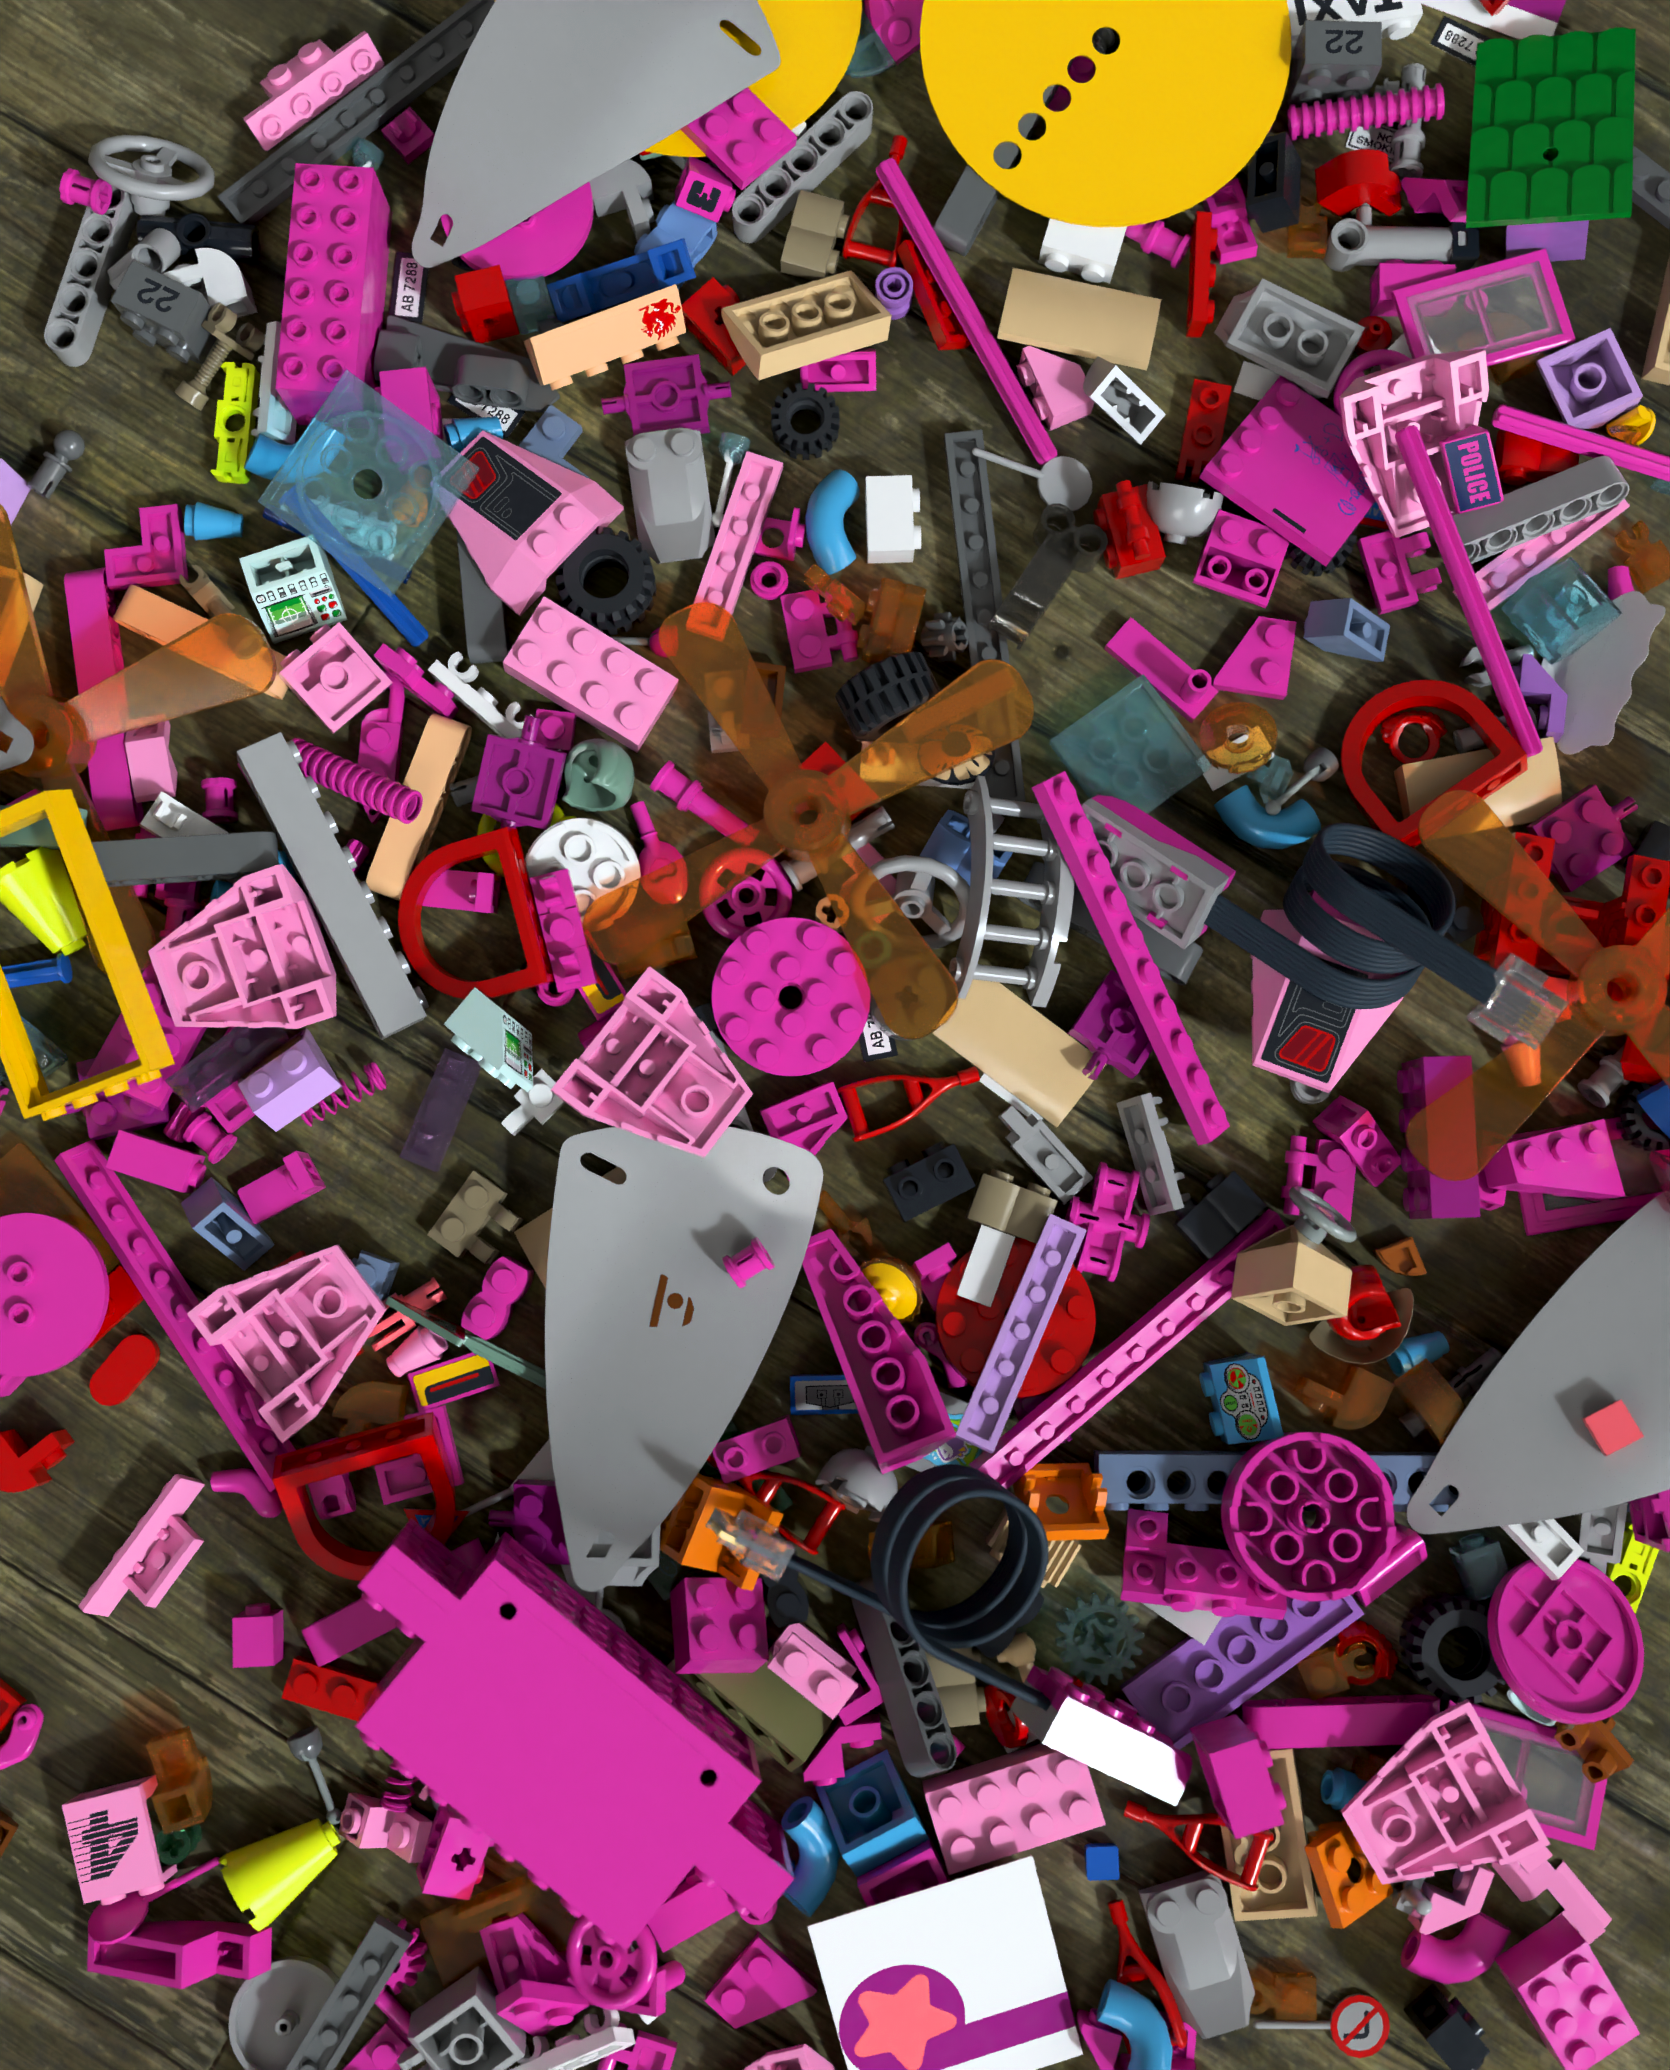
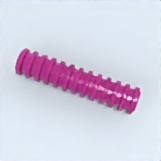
M1436 83L1435 88L1423 85L1422 90H1417L1415 86L1411 87L1409 92H1405L1404 88H1401L1395 94H1392V90L1386 91V95L1381 96L1380 92H1375L1374 97L1362 94L1361 99H1356L1355 95L1350 96L1347 101L1340 97L1337 99V102L1333 103L1331 99H1326L1325 104L1320 105L1319 101H1314L1313 106H1307V103H1302L1299 108H1295V104H1292L1288 109L1289 137H1291V141L1296 140L1297 136L1303 135V139H1308L1309 134H1315V137H1320L1322 132H1327V136H1329L1336 130H1339V134H1343L1345 129L1351 128V132H1356L1357 127H1363V130H1368L1371 125H1375V129L1381 128V124L1387 123V127H1392L1393 122L1405 125L1406 120H1411L1413 124L1417 123L1420 118L1427 122L1430 120V117L1434 116L1436 120H1441L1445 108L1444 88L1441 86V83Z
M301 738L292 739L303 762L298 763V766L304 777L311 775L316 784H321L327 789H331L345 797H350L353 801L369 806L375 811L379 810L382 814L398 819L404 824L413 822L419 815L423 804V797L419 791L411 790L406 785L392 781L386 776H382L368 768H363L357 763H353L330 751H325L323 748L306 742Z

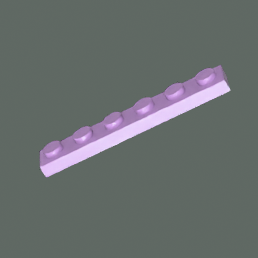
M1049 1214L956 1430V1438L991 1454L994 1452L1086 1234V1229L1053 1214Z

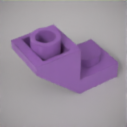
M1523 654L1518 666H1512L1526 703L1545 705L1539 706L1537 729L1543 730L1542 738L1553 737L1554 743H1558L1564 733L1568 695L1531 654Z

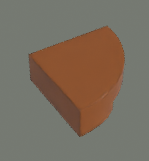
M1412 1236L1372 1250L1377 1260L1385 1268L1396 1274L1418 1276L1427 1273Z

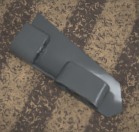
M393 315L387 317L386 331L380 330L373 366L376 383H380L379 372L426 366L437 391L451 392L457 399L470 404L542 413L550 404L552 405L560 399L557 390L552 391L550 384L540 386L529 358L451 335Z

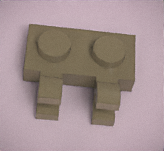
M473 1170L427 1235L458 1258H462L467 1250H469L471 1254L483 1263L492 1265L500 1251L478 1236L490 1218L506 1230L512 1232L517 1230L524 1219L501 1204L508 1193Z

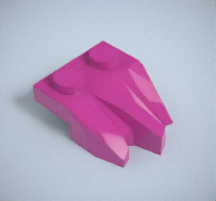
M864 0V13L894 62L899 65L920 48V24L924 0Z

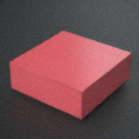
M1622 1399L1582 1418L1604 1456H1608L1644 1437Z

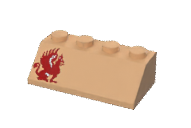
M677 285L666 287L523 341L540 386L550 384L553 391L572 384L571 375L585 370L588 378L609 370L606 362L620 357L622 364L644 357L642 349L656 344L657 350L660 351L679 344L677 336L686 333V327Z

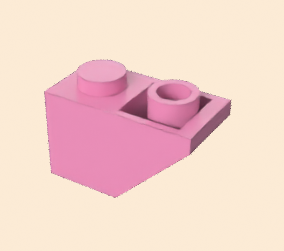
M1032 346L1022 349L1017 372L1023 386L1030 387L1034 399H1032L1033 408L1040 421L1045 420L1049 431L1091 414L1095 402L1083 390L1085 375L1079 364Z

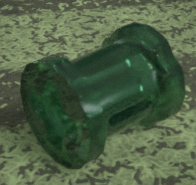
M180 1816L174 1819L168 1827L162 1829L155 1838L159 1860L168 1865L182 1862L190 1852L196 1849L199 1841L202 1839L200 1824L189 1816ZM174 1835L175 1839H183L184 1845H182L181 1841H174L172 1836Z

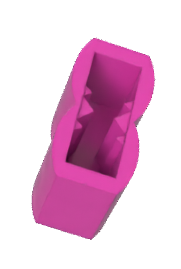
M503 1256L496 1260L484 1277L482 1292L473 1297L466 1306L461 1326L485 1341L500 1335L511 1320L513 1304L521 1300L529 1290L534 1270L511 1256Z

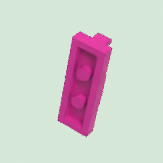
M567 868L529 878L558 993L598 984L570 870Z

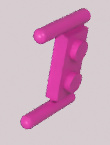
M387 1990L383 1994H379L375 2004L389 2019L341 2070L401 2069L396 2061L403 2050L412 2044L407 2038L411 2014Z

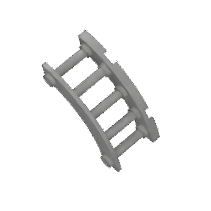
M977 775L972 790L966 792L963 802L964 813L968 816L971 838L970 892L960 945L956 958H952L949 965V979L954 982L958 998H966L972 980L1018 984L1026 989L1031 1006L1046 1008L1061 967L1059 962H1054L1059 941L1067 942L1075 880L1040 805L1037 803L989 797L985 776ZM992 813L1036 819L1037 823L1040 824L1043 840L993 834ZM993 850L1042 856L1045 865L1043 884L992 878ZM991 894L1040 900L1042 912L1039 926L1036 929L987 924ZM983 939L1034 945L1029 966H1026L1024 969L978 964Z

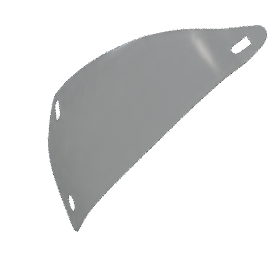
M496 0L464 58L435 132L425 177L421 217L412 242V255L415 261L422 267H434L491 241L582 185L655 145L775 71L780 65V53L771 28L757 0ZM727 20L738 27L760 46L761 54L754 56L743 49L721 30L719 26L720 21ZM443 214H448L453 220V227L442 247L430 238L436 229L440 217Z
M617 1127L602 1128L569 1137L562 1144L555 1184L547 1262L545 1376L549 1439L555 1485L573 1578L576 1585L582 1590L594 1592L606 1587L633 1552L663 1522L701 1470L751 1384L785 1311L812 1233L823 1182V1169L819 1160L810 1151L765 1134L734 1127H728L705 1158ZM584 1153H592L622 1168L626 1173V1181L622 1184H615L585 1169L580 1161L581 1156ZM777 1167L787 1174L790 1185L785 1193L773 1194L767 1190L763 1183V1174L768 1168ZM757 1237L771 1256L775 1268L772 1270H762L748 1279L746 1286L740 1289L726 1270L722 1258L726 1255L732 1257L751 1245V1239ZM662 1274L668 1277L659 1322L657 1327H649L660 1275ZM673 1293H678L683 1297V1304L678 1309L670 1308L667 1303L668 1297ZM688 1297H690L694 1306L692 1321L682 1326ZM602 1532H609L613 1535L614 1542L602 1564L586 1558L597 1536Z
M1670 1188L1636 1212L1591 1254L1552 1296L1499 1361L1453 1427L1429 1471L1411 1498L1407 1507V1520L1413 1530L1421 1534H1437L1537 1522L1594 1511L1670 1489ZM1622 1399L1644 1437L1608 1456H1604L1582 1418ZM1452 1485L1459 1492L1458 1499L1440 1516L1429 1504L1444 1487Z

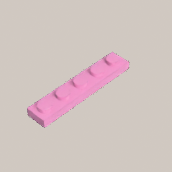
M749 451L746 452L685 626L687 633L723 643L783 470L782 462Z
M1624 499L1609 509L1512 547L1475 573L1489 611L1624 512L1630 506Z

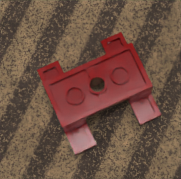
M1522 832L1511 834L1505 873L1485 883L1480 910L1485 930L1476 934L1473 955L1480 960L1490 962L1489 965L1529 991H1531L1534 971L1606 984L1607 991L1603 1012L1638 1019L1649 1018L1670 887V861L1635 854L1628 857L1622 896L1606 903L1551 893V888H1548L1555 839ZM1556 924L1565 930L1566 936L1554 934Z

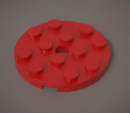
M1022 1238L1014 1239L991 1307L957 1295L972 1250L952 1267L940 1289L935 1309V1326L940 1347L952 1368L973 1387L977 1384L1003 1323L1005 1311L1012 1302L1036 1246L1035 1243ZM1074 1264L1070 1269L1016 1399L1040 1396L1059 1387L1079 1369L1089 1353L1096 1325L1094 1301L1087 1282Z

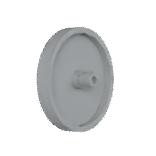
M286 1956L272 1960L271 1970L246 1980L235 1995L230 2009L228 2029L232 2049L245 2070L286 2069L339 1981V1978L331 1969L321 1962L308 1957Z

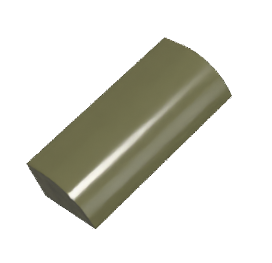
M675 1657L672 1658L666 1666L669 1670L790 1772L805 1763L833 1721L832 1718L767 1667L768 1661L754 1673L676 1674Z

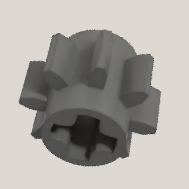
M951 612L934 614L933 621L925 622L926 625L921 632V643L924 650L929 653V657H938L939 662L955 661L956 653H964V649L969 641V632L960 617L952 618Z

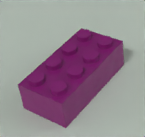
M1430 1056L1402 1063V1070H1399L1397 1073V1088L1399 1093H1403L1404 1109H1401L1399 1112V1127L1401 1132L1405 1133L1406 1148H1403L1401 1152V1166L1403 1171L1407 1172L1408 1188H1404L1403 1191L1405 1211H1409L1410 1219L1480 1217L1472 1056Z

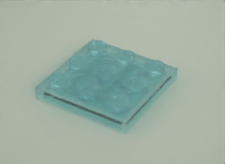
M1144 674L1052 738L1049 742V745L1089 799L1098 794L1112 796L1136 806L1147 814L1212 767L1211 763Z

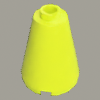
M40 847L25 854L26 858L16 863L12 861L0 868V902L53 954L62 951L66 957L86 946L83 938L88 936L89 933L60 851Z
M317 1818L226 1853V1855L219 1859V1863L226 1866L221 1869V1872L240 1910L243 1912L250 1908L256 1917L249 1921L254 1929L259 1932L268 1927L338 1855L336 1845L341 1843V1839L330 1821L323 1824Z

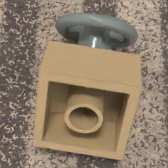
M1294 1186L1290 1189L1289 1196L1303 1213L1294 1225L1284 1228L1237 1253L1231 1298L1284 1326L1345 1317L1348 1314L1352 1270L1322 1245L1321 1242L1327 1236V1232L1344 1242H1353L1357 1238L1356 1230L1341 1213L1322 1198L1303 1187Z

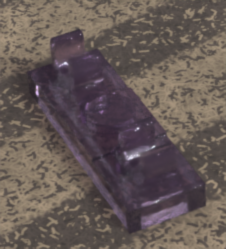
M235 1027L165 1081L169 1088L193 1113L224 1088L226 1089L254 1068L257 1063L284 1044L289 1038L281 1027Z
M446 1048L444 1049L399 1156L400 1158L432 1171H439L482 1068L478 1061Z

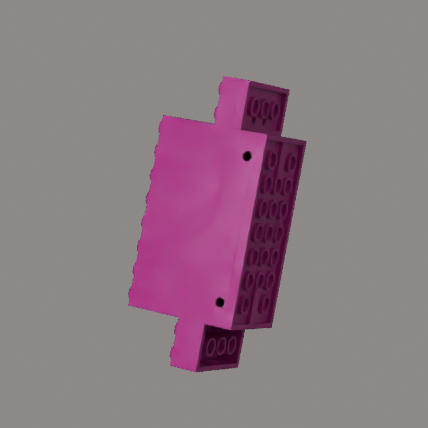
M412 1518L406 1523L380 1554L358 1585L364 1591L361 1595L362 1598L371 1607L380 1612L385 1608L397 1618L395 1625L409 1638L415 1639L376 1686L356 1724V1727L361 1731L359 1733L360 1738L374 1750L379 1751L381 1748L394 1758L393 1764L398 1771L408 1778L412 1779L416 1776L428 1786L426 1791L434 1801L442 1806H447L449 1803L462 1814L460 1820L469 1830L476 1834L484 1832L495 1842L493 1846L503 1858L510 1862H513L515 1859L528 1869V1877L538 1887L544 1890L550 1887L562 1897L560 1901L567 1911L578 1918L583 1914L595 1924L594 1930L597 1935L610 1945H614L616 1942L627 1950L693 1866L697 1867L695 1873L706 1885L711 1888H715L718 1885L730 1895L728 1901L741 1914L748 1916L751 1912L759 1920H762L795 1878L782 1826L748 1798L761 1782L753 1740L669 1670L662 1661L506 1531L473 1570Z

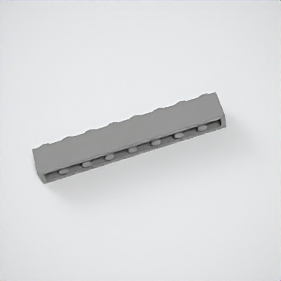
M280 732L238 750L237 761L274 833L277 834V839L306 895L309 897L312 907L380 1039L383 1040L424 1020L427 1016L424 1009L429 1007L428 1002L419 986L412 988L406 976L411 970L402 952L394 953L388 941L393 935L383 916L376 918L370 906L375 900L365 881L361 883L357 881L352 869L357 867L352 853L347 846L342 848L339 846L334 836L335 833L339 832L334 818L329 811L323 813L316 799L321 797L316 783L311 775L304 777L298 763L303 762L294 741L286 742Z

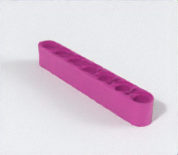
M105 567L66 573L64 576V586L96 823L102 832L137 827L144 818L142 802L137 803L134 797L125 747L127 719H131L119 624L112 619L117 610L114 591L107 587Z

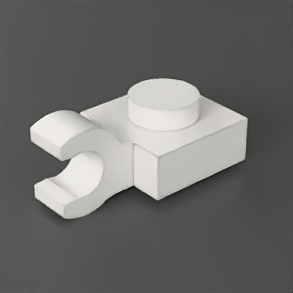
M541 1069L533 1076V1087L529 1092L521 1088L514 1095L522 1105L511 1112L501 1124L514 1136L534 1117L543 1125L566 1103L551 1092L556 1082Z

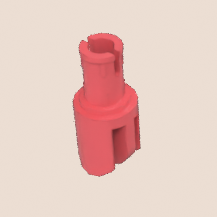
M434 1277L406 1296L402 1294L397 1295V1293L391 1295L393 1298L424 1311L447 1299L442 1289L427 1297L428 1294L440 1287ZM386 1298L382 1301V1303L385 1305L386 1308H389L390 1306L385 1304V1301L387 1300ZM397 1310L382 1317L368 1338L378 1334L400 1319L404 1323L372 1343L373 1350L376 1352L416 1327L415 1321Z

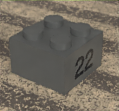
M1305 20L1291 55L1288 77V105L1295 104L1301 106L1302 103H1307V106H1313L1314 101H1319L1320 105L1325 104L1326 99H1331L1333 103L1337 102V99L1340 97L1347 101L1353 95H1355L1356 99H1361L1362 94L1368 95L1382 66V22Z
M132 260L111 299V302L121 314L120 319L134 331L132 335L143 344L154 347L156 343L167 348V353L181 362L187 363L190 359L203 366L217 340L215 336L201 326L204 320H208L209 312L212 309L203 294Z

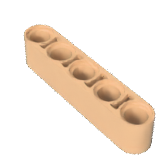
M129 585L112 618L118 624L276 699L283 700L289 688L279 677V672L284 669L280 662L287 656L263 645L261 651L255 656L241 659L229 646L228 638L230 634L223 626L135 585Z
M433 713L428 719L403 782V785L408 786L411 790L415 789L421 793L423 797L422 808L417 818L409 824H404L398 819L389 818L366 879V883L371 891L400 901L402 891L409 876L426 856L451 792L449 784L455 781L472 734L471 726Z

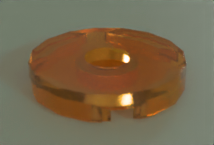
M1246 702L1223 704L1211 711L1202 722L1199 732L1201 752L1207 762L1217 769L1219 766L1222 769H1228V773L1235 774L1254 771L1266 764L1272 757V752L1278 741V732L1273 717L1262 707ZM1234 733H1244L1249 737L1242 743H1233L1228 740Z

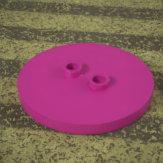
M590 182L582 185L498 237L459 257L475 270L500 264L504 280L510 282L536 280L558 271L577 255L589 235L594 212ZM443 214L441 222L448 238L453 227V220L448 214Z
M17 1213L0 1217V1375L27 1377L49 1373L77 1358L88 1348L98 1334L104 1322L109 1302L107 1270L98 1249L92 1241L72 1224L57 1217L36 1213Z
M1532 1559L1518 1564L1500 1580L1489 1605L1488 1638L1495 1663L1502 1677L1518 1698L1544 1717L1565 1724H1587L1611 1717L1625 1707L1635 1694L1641 1680L1644 1665V1646L1636 1615L1627 1598L1616 1584L1599 1569L1580 1559H1577L1557 1580H1551Z

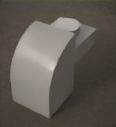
M629 159L589 181L597 218L626 209L637 242L643 234L649 235V223L655 222L649 202L654 200L651 179L641 165Z

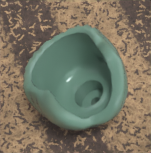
M588 739L576 744L566 758L564 766L566 791L562 800L571 807H576L578 810L586 812L610 811L623 807L629 801L634 785V768L630 756L618 744L604 739Z

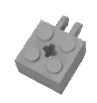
M477 1966L411 2013L407 2038L412 2044L403 2050L396 2062L402 2070H409L424 2059L427 2061V2064L423 2065L419 2070H505L525 2056L527 2032L497 2014L495 1999L499 1995L497 1988L482 1969Z

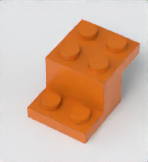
M698 1473L683 1496L661 1523L660 1550L681 1565L717 1572L739 1588L753 1591L767 1556L720 1537L712 1527L714 1521L724 1526L727 1523H731L772 1543L784 1513L735 1483H724L723 1480Z

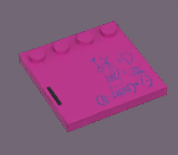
M1283 376L1276 380L1207 464L1199 477L1325 567L1376 502L1344 436L1342 417Z

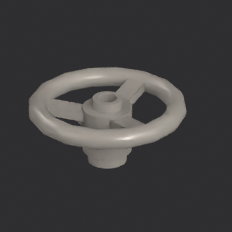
M119 135L104 138L90 149L88 162L96 175L113 187L130 193V200L134 204V211L141 216L164 217L166 210L170 207V201H184L201 197L214 186L215 172L206 159L191 149L168 140L142 135ZM124 151L157 154L156 156L143 155L141 159L135 160L133 163L109 157L110 154ZM176 160L183 162L193 168L198 173L199 178L189 183L172 177L171 166Z
M902 855L883 859L862 872L852 888L851 909L859 926L864 931L875 930L884 933L890 939L893 948L928 951L943 948L962 937L970 887L968 882L951 866L930 857ZM898 873L895 893L893 895L867 902V893L874 882L888 874ZM935 877L943 880L955 891L960 903L958 916L952 924L933 906ZM897 911L900 915L907 918H922L936 933L925 936L901 935L884 928L881 924L877 923L874 917Z

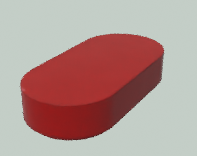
M136 1334L124 1338L91 1377L89 1388L93 1399L105 1406H113L126 1401L157 1365L160 1357V1349L157 1342L145 1334Z

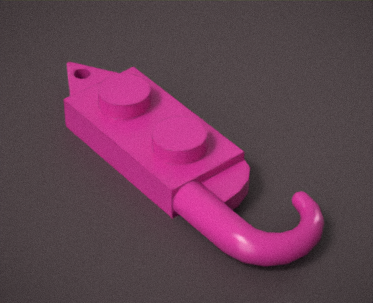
M383 671L393 682L389 686L388 708L369 712L364 720H362L358 764L363 768H368L373 772L390 778L392 781L398 782L405 692L400 680ZM363 805L370 822L376 824L382 813L378 810L375 815H371L373 809Z

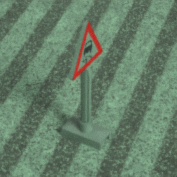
M388 1296L385 1304L454 1345L461 1347L463 1343L473 1353L546 1389L545 1369L487 1340L485 1341L480 1337L466 1334L465 1328L391 1296Z

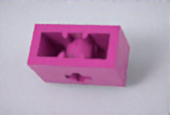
M449 1803L447 1806L439 1805L422 1863H418L416 1873L422 1893L469 1900L474 1885H478L482 1880L485 1867L484 1858L488 1847H493L495 1842L484 1832L476 1834L469 1830L460 1820L462 1814Z

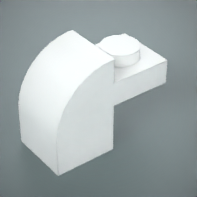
M212 248L195 249L198 264H182L176 266L172 271L162 273L177 282L201 292L203 296H208L211 308L217 303H222L237 314V318L257 313L252 291L236 262L220 250Z

